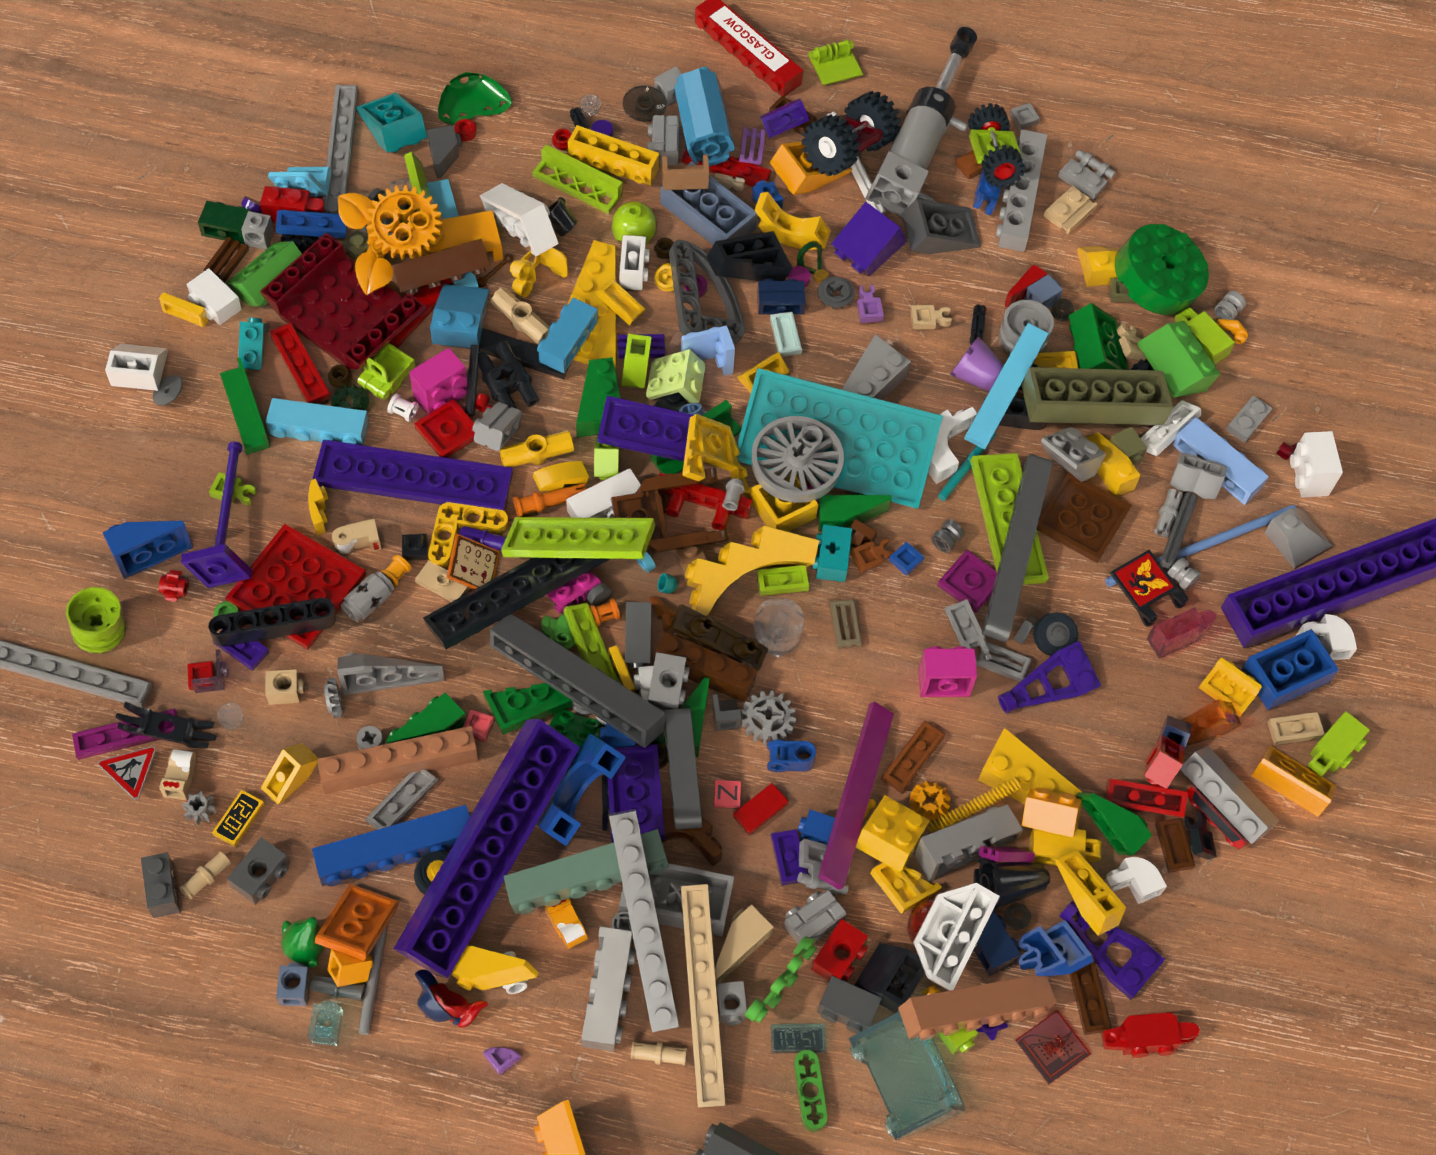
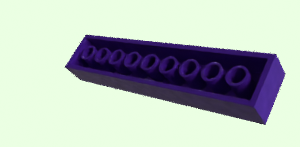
M1436 518L1228 594L1221 609L1245 649L1301 628L1307 622L1320 621L1325 614L1336 615L1435 578Z
M540 719L526 720L393 948L394 950L434 975L449 978L504 881L503 876L507 875L578 752L580 748L578 745Z

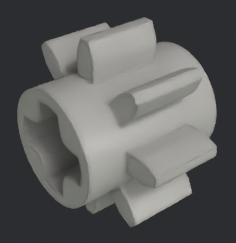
M203 791L196 795L188 794V802L182 803L183 809L187 811L184 814L186 820L188 821L193 818L196 826L204 821L209 823L211 813L217 812L215 807L212 806L214 803L213 797L205 798Z

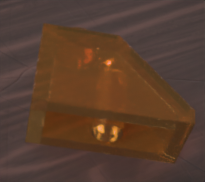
M1216 700L1182 719V721L1192 724L1191 735L1186 745L1221 737L1242 725L1233 704L1223 700Z

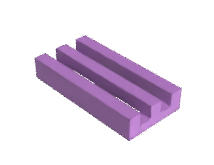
M744 127L739 162L761 165L766 130L761 129V132H757V128H753L752 131H748V127ZM747 137H751L749 157H744ZM759 138L758 157L756 159L753 158L755 140Z

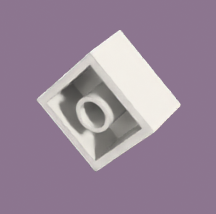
M1332 431L1304 433L1300 442L1297 443L1294 453L1290 456L1291 468H1294L1296 474L1295 486L1299 489L1301 498L1329 496L1343 473Z

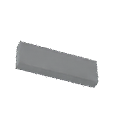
M420 770V773L418 771L409 773L365 818L366 822L376 830L398 824L438 782V778L428 770Z

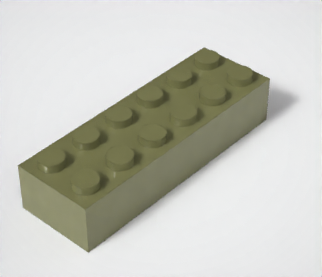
M1029 367L1021 385L1030 422L1164 425L1173 409L1163 371Z

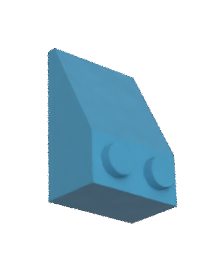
M443 284L434 308L430 326L432 344L463 348L479 345L490 290Z

